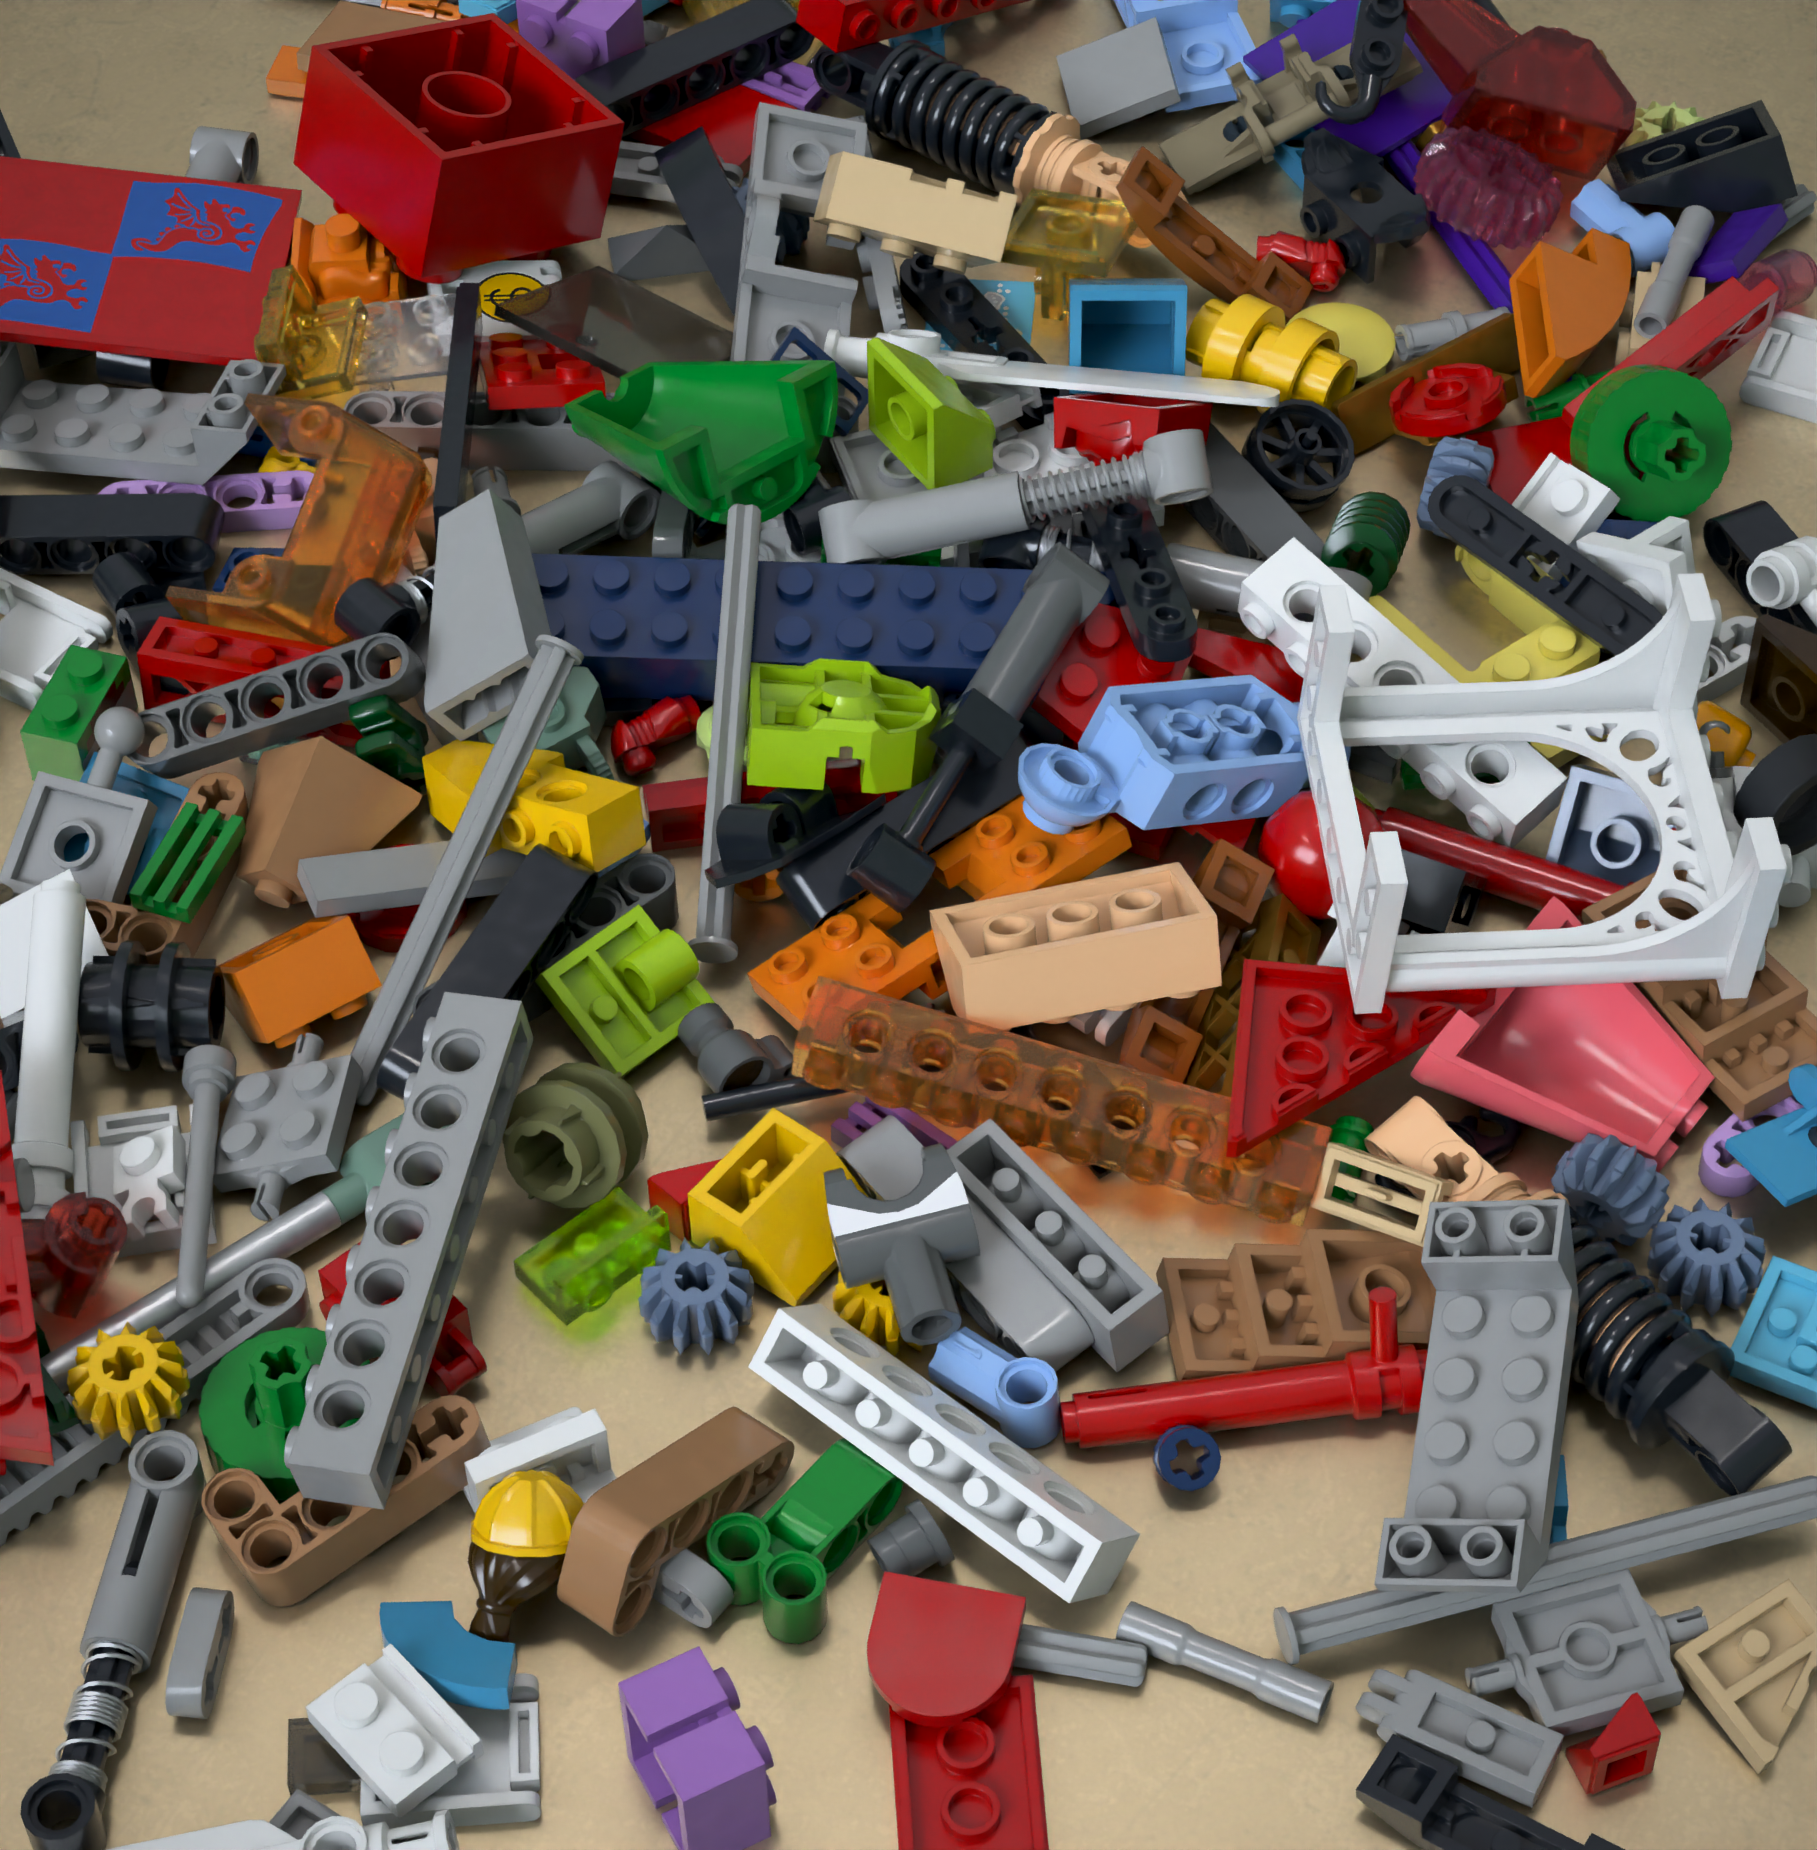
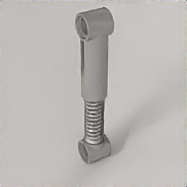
M1182 429L1158 434L1143 442V451L1141 450L1139 453L1137 451L1129 456V459L1123 454L1122 461L1116 462V458L1112 457L1111 463L1106 464L1105 460L1102 459L1099 466H1095V463L1091 461L1090 468H1084V465L1080 464V470L1074 471L1073 467L1070 466L1067 473H1063V470L1059 468L1057 475H1053L1049 470L1047 473L1048 477L1043 478L1042 474L1038 472L1037 479L1034 480L1031 479V476L1027 475V481H1024L1020 477L1019 472L1014 471L878 501L859 499L829 505L818 511L827 563L883 565L888 559L1029 530L1030 522L1033 523L1036 516L1043 521L1047 513L1050 517L1055 518L1057 511L1065 516L1067 509H1070L1075 514L1078 507L1083 511H1087L1089 504L1094 509H1097L1099 502L1105 507L1109 505L1110 500L1116 505L1120 502V498L1129 502L1131 495L1137 500L1141 496L1144 498L1148 496L1150 498L1153 497L1154 503L1157 505L1179 504L1206 497L1213 493L1214 488L1203 432L1199 429Z

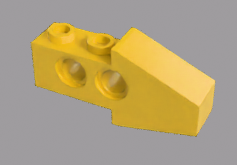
M456 739L422 757L430 814L452 833H454L494 744ZM535 749L485 857L501 848L528 855L534 846L541 843L599 872L646 845L639 787L565 768L563 753Z

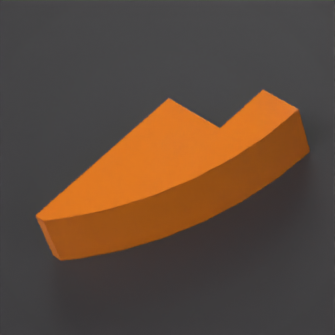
M1594 228L1590 229L1572 253L1539 241L1511 276L1509 285L1524 395L1537 398L1565 383L1611 331L1623 312L1629 293L1632 269L1629 243Z

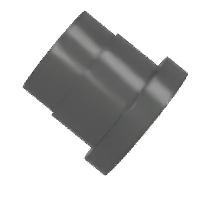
M919 1499L905 1506L907 1514L867 1540L883 1572L915 1577L935 1563L940 1567H944L955 1560L945 1536Z

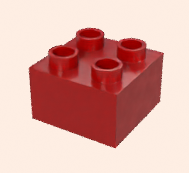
M490 13L313 45L293 164L333 199V207L338 214H350L396 256V264L404 274L418 281L444 284L460 278L465 268L505 259L509 261L546 260L554 248L601 238L625 122L497 15Z

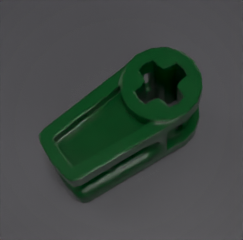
M385 694L350 705L348 707L350 721L363 736L355 744L357 757L420 794H427L422 757L426 755L424 747L429 740L425 723L417 720Z

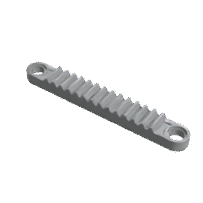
M281 1258L263 1259L249 1266L205 1297L198 1306L188 1309L159 1330L163 1334L165 1342L175 1341L176 1346L182 1351L185 1363L183 1368L187 1370L190 1381L189 1395L181 1398L182 1409L180 1410V1417L187 1414L192 1400L196 1398L201 1401L200 1395L203 1386L208 1380V1375L229 1351L234 1350L238 1347V1344L245 1340L252 1339L261 1333L287 1327H296L306 1317L310 1307L309 1292L305 1275L298 1265L290 1260ZM270 1285H284L293 1291L291 1297L286 1302L277 1306H265L256 1301L257 1295ZM69 1393L65 1397L73 1407L72 1400L74 1397ZM160 1418L162 1426L160 1431L165 1429L167 1422L165 1418ZM79 1420V1424L50 1435L54 1466L6 1460V1474L0 1476V1547L5 1544L9 1531L14 1528L20 1531L27 1529L33 1514L40 1512L46 1515L52 1510L54 1499L61 1495L66 1498L73 1496L79 1481L85 1479L92 1482L97 1478L100 1466L104 1463L113 1466L119 1463L123 1450L128 1446L133 1448L149 1431L146 1428L136 1431L129 1445L121 1437L119 1430L106 1439L101 1440L99 1435L94 1432L92 1424L83 1425L81 1420Z

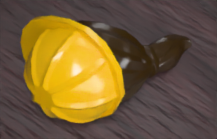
M532 1469L527 1472H513L492 1487L481 1500L475 1518L471 1521L472 1542L469 1546L468 1555L470 1572L479 1592V1598L476 1601L478 1610L471 1621L470 1633L489 1641L509 1642L511 1616L517 1606L547 1590L559 1580L572 1526L585 1503H583L572 1487L549 1471H535Z

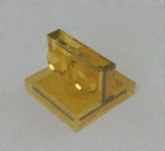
M1032 188L1011 220L1000 263L1036 268L1034 292L1036 295H1041V318L1063 321L1069 312V278H1090V276L1106 278L1138 225L1122 201Z
M293 265L273 269L268 292L262 302L263 314L259 333L254 338V349L259 362L285 364L287 374L266 411L352 391L368 317V311L360 297L356 296L317 306Z

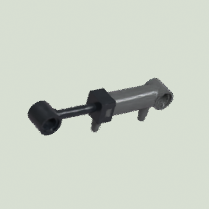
M1061 542L1056 543L1035 566L1022 589L1025 593L965 691L959 698L947 706L929 735L928 739L938 745L937 751L944 760L900 831H895L886 823L878 826L861 845L846 871L848 877L897 913L905 910L915 900L935 870L936 861L924 852L921 843L966 770L970 769L976 775H979L1004 759L1024 726L1019 720L1076 627L1090 615L1109 586L1110 580Z

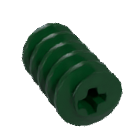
M1369 491L1355 495L1345 502L1338 512L1326 543L1323 546L1321 561L1327 567L1343 568L1364 576L1373 585L1370 597L1376 596L1387 588L1388 582L1398 568L1406 542L1409 539L1411 524L1407 511L1397 499L1386 493Z

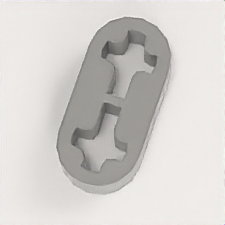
M684 1549L661 1565L652 1598L694 1625L708 1628L713 1625L733 1602L734 1593L727 1580L718 1570L689 1550Z
M194 1587L189 1593L166 1682V1710L171 1716L207 1719L212 1712L234 1622V1597L229 1590Z

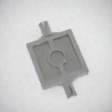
M306 1033V1037L303 1034L297 1037L292 1062L287 1067L238 1076L235 1080V1086L232 1090L216 1147L213 1183L220 1193L245 1188L257 1189L250 1211L254 1217L260 1220L269 1221V1217L275 1219L279 1216L283 1193L289 1185L309 1176L336 1172L339 1168L363 1070L352 1054L319 1060L324 1042L316 1034Z
M1629 1568L1495 1603L1492 1608L1491 1621L1503 1646L1504 1659L1466 1668L1465 1679L1467 1687L1471 1689L1470 1694L1477 1697L1514 1688L1527 1702L1536 1723L1564 1736L1609 1724L1630 1695L1636 1692L1641 1696L1650 1713L1681 1705L1684 1688L1670 1660V1645L1695 1639L1708 1630L1707 1620L1705 1616H1702L1703 1610L1699 1606L1660 1617L1641 1597Z

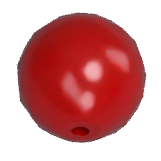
M1311 790L1299 792L1281 805L1265 822L1258 847V857L1261 862L1275 869L1268 884L1273 897L1283 893L1307 917L1319 920L1333 918L1327 914L1333 904L1320 838L1315 803ZM1355 796L1365 850L1367 851L1370 832H1386L1375 811Z

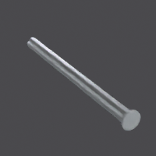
M734 504L728 510L696 938L688 942L697 960L705 963H726L736 959L738 956V946L731 941L735 884L717 889L706 879L704 870L721 860L716 838L717 820L721 811L729 804L741 803L761 529V510L753 504Z
M538 635L535 645L539 650L351 1052L363 1070L355 1102L358 1106L367 1107L372 1103L378 1090L376 1081L380 1066L389 1049L408 1024L413 1014L415 998L426 986L573 665H580L584 659V655L579 649L562 639L550 635Z
M1810 1475L1551 1543L1549 1544L1548 1558L1521 1593L1378 1591L1376 1589L1289 1613L1283 1606L1274 1609L1273 1613L1277 1639L1286 1662L1289 1665L1299 1663L1300 1655L1815 1519L1817 1518V1476Z

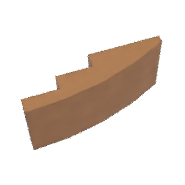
M1686 870L1674 871L1676 879L1687 882ZM1656 872L1583 909L1582 920L1585 925L1608 918L1629 906L1650 885ZM1668 897L1659 900L1660 905L1667 913L1680 920L1686 921L1698 914V911L1691 904L1681 899ZM1639 920L1635 923V926L1638 929L1651 926L1649 920ZM1768 933L1765 939V964L1761 971H1755L1747 998L1721 999L1716 979L1633 983L1715 1078L1708 1087L1742 1122L1793 1095L1788 1081L1789 1073L1793 1068L1805 1063L1817 1066V1017L1806 1008L1808 989L1766 951Z
M1307 1229L1300 1245L1235 1243L1228 1259L1163 1257L1156 1272L1158 1286L1163 1290L1170 1331L1168 1336L1177 1380L1342 1360L1347 1352L1371 1349L1369 1292L1378 1287H1388L1396 1292L1398 1345L1413 1344L1416 1350L1428 1349L1436 1289L1421 1264L1423 1247L1379 1231Z

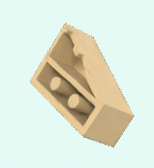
M842 151L829 157L813 221L829 226L827 235L833 238L860 243L861 236L881 241L880 251L912 259L915 251L935 257L932 266L956 274H965L967 267L973 268L1001 262L1018 195L1000 191L999 196L992 197L966 189V183L963 181L948 178L946 183L913 173L912 168Z

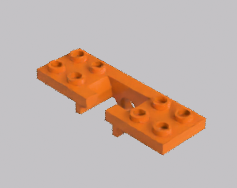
M1021 795L992 815L983 818L978 824L929 856L936 861V867L932 874L934 878L949 890L958 885L976 901L1081 881L1131 848L1132 844L1127 828L1109 814L1097 821L1074 827L1070 833L1064 835L1043 831L1026 817L1023 811V801L1025 798ZM872 893L839 914L827 919L822 925L785 949L776 952L771 958L747 973L754 992L820 1051L917 988L932 1000L948 991L933 929L904 947L887 932L888 929L903 920L901 912L897 913Z

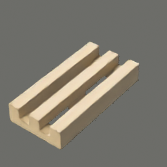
M1328 1142L1311 1207L1423 1247L1430 1202H1442L1444 1195L1451 1196L1454 1182L1342 1143ZM1342 1161L1425 1190L1424 1200L1338 1171L1340 1162ZM1335 1185L1419 1215L1417 1225L1413 1226L1331 1196L1333 1187Z

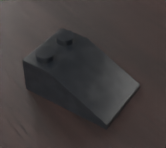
M1762 100L1603 155L1608 172L1620 200L1623 202L1681 208L1698 205L1710 211L1734 213L1779 203L1783 206L1786 199L1798 196L1781 134Z

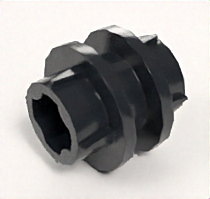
M126 940L120 944L115 956H93V962L85 965L80 980L78 1024L82 1043L88 1047V1053L112 1054L114 1063L119 1070L133 1071L139 1067L145 1048L156 1049L160 1066L164 1071L179 1072L183 1069L186 1053L192 1048L200 1045H220L225 1021V983L221 968L216 966V959L191 958L190 949L185 942H170L164 948L160 964H148L145 948L141 942Z

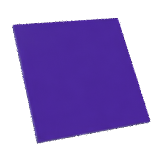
M1336 0L1244 55L1243 62L1259 78L1265 80L1284 70L1283 52L1279 41L1293 33L1299 42L1302 52H1308L1312 62L1352 42L1356 12L1360 0ZM1405 0L1408 7V17L1404 41L1421 64L1423 72L1416 75L1413 80L1381 96L1374 114L1364 122L1349 125L1338 123L1328 118L1313 126L1312 128L1315 131L1325 128L1333 135L1373 155L1382 157L1425 131L1432 123L1448 117L1513 77V71L1434 0Z

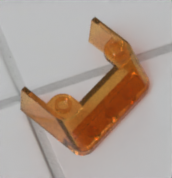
M248 393L244 404L280 455L320 460L281 557L254 555L244 559L231 571L222 593L169 586L165 597L185 621L329 647H337L355 641L336 626L334 621L336 604L345 590L359 579L372 578L382 585L395 582L431 489L432 474L422 457L415 450L333 403Z

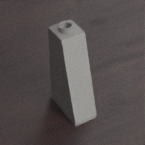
M490 489L483 491L439 517L424 708L428 716L458 740L463 741L509 714L539 650L535 645L538 635L551 636L523 518Z

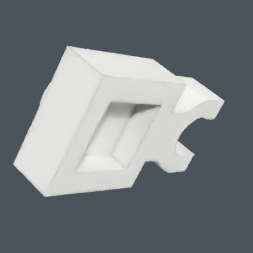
M167 1126L113 1147V1196L123 1207L120 1213V1227L134 1243L145 1239L144 1226L154 1215L157 1216L167 1230L179 1226V1212L170 1201V1195L184 1190L186 1187V1141L175 1126Z

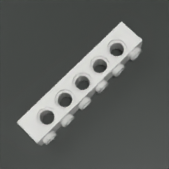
M1295 537L1289 540L1241 583L1237 612L1240 614L1242 622L1253 635L1260 639L1267 638L1284 653L1290 667L1303 678L1313 622L1300 621L1293 615L1308 613L1314 616L1319 585H1345L1355 629L1351 653L1357 654L1363 659L1358 662L1349 663L1345 687L1459 683ZM1527 741L1379 745L1389 756L1395 759L1402 758L1420 774L1424 786L1435 797L1441 800L1448 799L1466 815L1468 824L1476 834L1482 838L1494 840L1497 843L1512 848L1559 806L1567 782V777ZM1481 772L1490 773L1497 777L1500 782L1486 784L1479 781L1474 774Z
M822 1304L778 1308L748 1366L751 1370L1066 1602L1073 1603L1108 1594L1140 1533Z

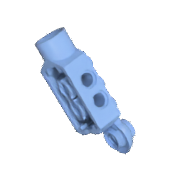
M1253 675L1110 686L1107 688L1078 742V751L1058 744L1040 743L1027 747L1020 755L1018 761V784L1025 798L1023 801V811L1026 817L1038 828L1060 835L1070 833L1074 827L1097 821L1110 813H1118L1142 830L1271 816L1287 800L1298 794L1301 789L1311 788L1297 721L1300 702H1290ZM1351 746L1344 747L1348 763L1350 759Z

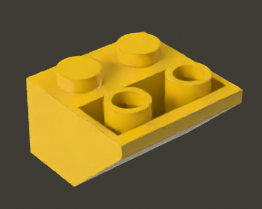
M772 1108L687 1194L692 1242L703 1248L713 1238L719 1246L720 1254L737 1250L738 1256L742 1259L743 1269L749 1270V1274L753 1277L754 1282L788 1304L800 1306L838 1266L829 1223L824 1172L843 1168L846 1179H852L857 1190L866 1196L867 1194L824 1138L777 1109Z

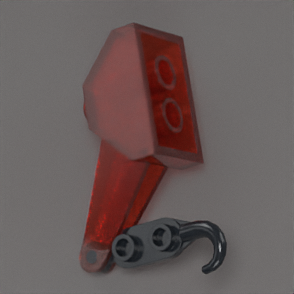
M1360 0L1356 12L1349 56L1350 65L1358 87L1357 102L1350 107L1337 105L1327 94V86L1324 81L1317 82L1315 86V98L1319 108L1329 118L1338 123L1349 125L1364 122L1374 114L1382 91L1400 66L1406 31L1452 95L1451 100L1442 112L1439 140L1588 181H1593L1633 132L1637 104L1592 40L1572 35L1571 32L1563 28H1547L1540 25L1521 35L1473 0Z

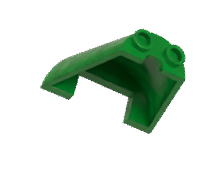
M835 361L648 362L620 376V385L615 391L614 398L611 400H607L602 391L593 390L564 406L571 421L573 431L578 436L588 438L697 515L709 521L727 525L728 510L732 505L753 504L761 510V523L778 516L793 505L808 489L819 472L821 466L815 462L823 438H832L838 408V381Z

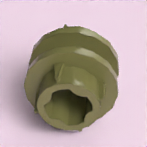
M564 1063L545 1073L535 1085L523 1090L516 1096L502 1140L507 1168L515 1182L529 1194V1199L536 1197L562 1208H585L604 1199L617 1184L627 1180L645 1158L649 1136L645 1115L639 1097L633 1087L621 1078V1072L613 1074L590 1063Z

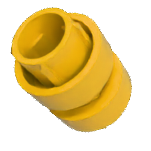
M1251 294L1239 296L1230 305L1215 298L1208 300L1194 317L1186 336L1185 358L1188 362L1202 367L1201 376L1203 378L1244 381L1275 388L1280 391L1279 402L1290 399L1313 401L1332 412V403L1353 391L1358 372L1357 362L1339 353L1340 344L1336 332L1305 318H1297L1285 328L1284 311L1280 307ZM1256 406L1261 414L1270 408Z

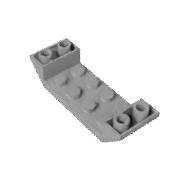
M0 341V467L204 485L248 443L287 374L285 364L264 363L254 359L230 360L211 394L159 391L153 388L140 390L106 387L102 384L79 385L55 383L50 380H25L16 343Z
M1566 1199L1430 1202L1421 1264L1436 1289L1405 1514L1404 1518H1384L1375 1586L1378 1591L1521 1593L1548 1558L1579 1307L1569 1205Z

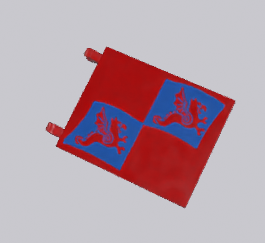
M0 156V341L227 366L230 360L254 359L266 363L292 246L294 218H298L302 201V190Z

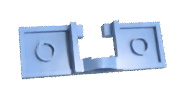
M1114 0L1126 28L1156 17L1159 23L1181 98L1180 102L1165 107L1166 113L1190 110L1222 102L1238 101L1225 70L1238 62L1242 63L1247 75L1253 80L1255 85L1263 81L1243 62V56L1256 48L1237 11L1238 0Z

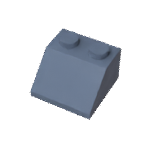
M1583 764L1571 765L1546 859L1626 886L1630 881L1635 883L1656 872L1660 860L1658 832L1647 807L1640 797L1615 773ZM1667 825L1670 829L1676 828L1675 825Z

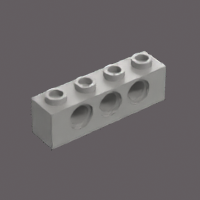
M991 1118L946 1150L962 1180L965 1191L1080 1312L1094 1337V1343L1091 1347L1116 1372H1119L1170 1332L1163 1290Z

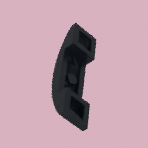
M701 126L659 149L654 154L681 215L735 317L745 213L724 173L725 170L704 128Z
M1392 1734L1356 1788V1797L1363 1804L1423 1850H1625L1591 1833L1583 1845L1459 1783L1457 1765L1395 1734Z

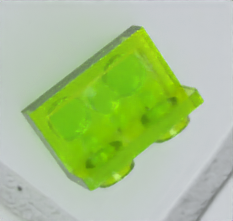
M617 1187L604 1199L591 1205L513 1261L515 1276L567 1326L585 1312H593L601 1308L610 1299L613 1292L638 1274H643L644 1267L656 1266L655 1258L658 1255L659 1248L671 1251L668 1214L658 1205L645 1212L622 1189Z

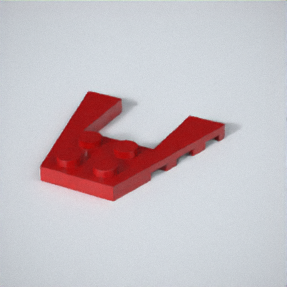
M1098 603L1090 615L1076 627L1041 684L1031 707L1078 744L1107 688L1110 686L1180 681L1187 666H1190L1212 678L1253 675L1290 702H1300L1304 678L1290 667L1284 653L1278 647L1202 628L1197 630L1196 649L1190 657L1177 662H1158L1148 659L1139 654L1134 647L1120 609ZM1256 818L1181 827L1192 836L1199 832L1212 844L1222 838L1243 851Z

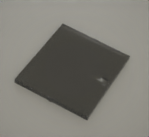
M596 266L557 282L547 284L536 290L496 304L495 316L583 361L589 362L595 367H600L601 370L619 379L620 376L648 362L730 361L733 332L601 266Z

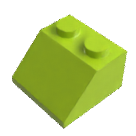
M878 337L867 341L869 429L912 474L930 490L965 482L992 469L993 441L996 439V431L990 416L983 409H977L961 393L956 382L950 376H944L927 358Z

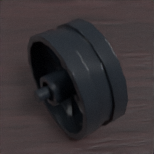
M1299 399L1279 402L1278 407H1270L1257 421L1256 426L1247 436L1241 451V455L1295 512H1306L1321 508L1335 495L1339 486L1349 476L1355 460L1353 440L1345 424L1329 409L1313 401ZM1276 427L1282 440L1262 433V431ZM1265 451L1277 455L1279 458L1270 463ZM1318 463H1332L1333 477ZM1304 473L1308 475L1318 486L1305 485Z

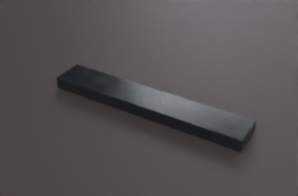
M460 283L456 289L433 502L436 548L439 517L466 501L483 331L480 283Z

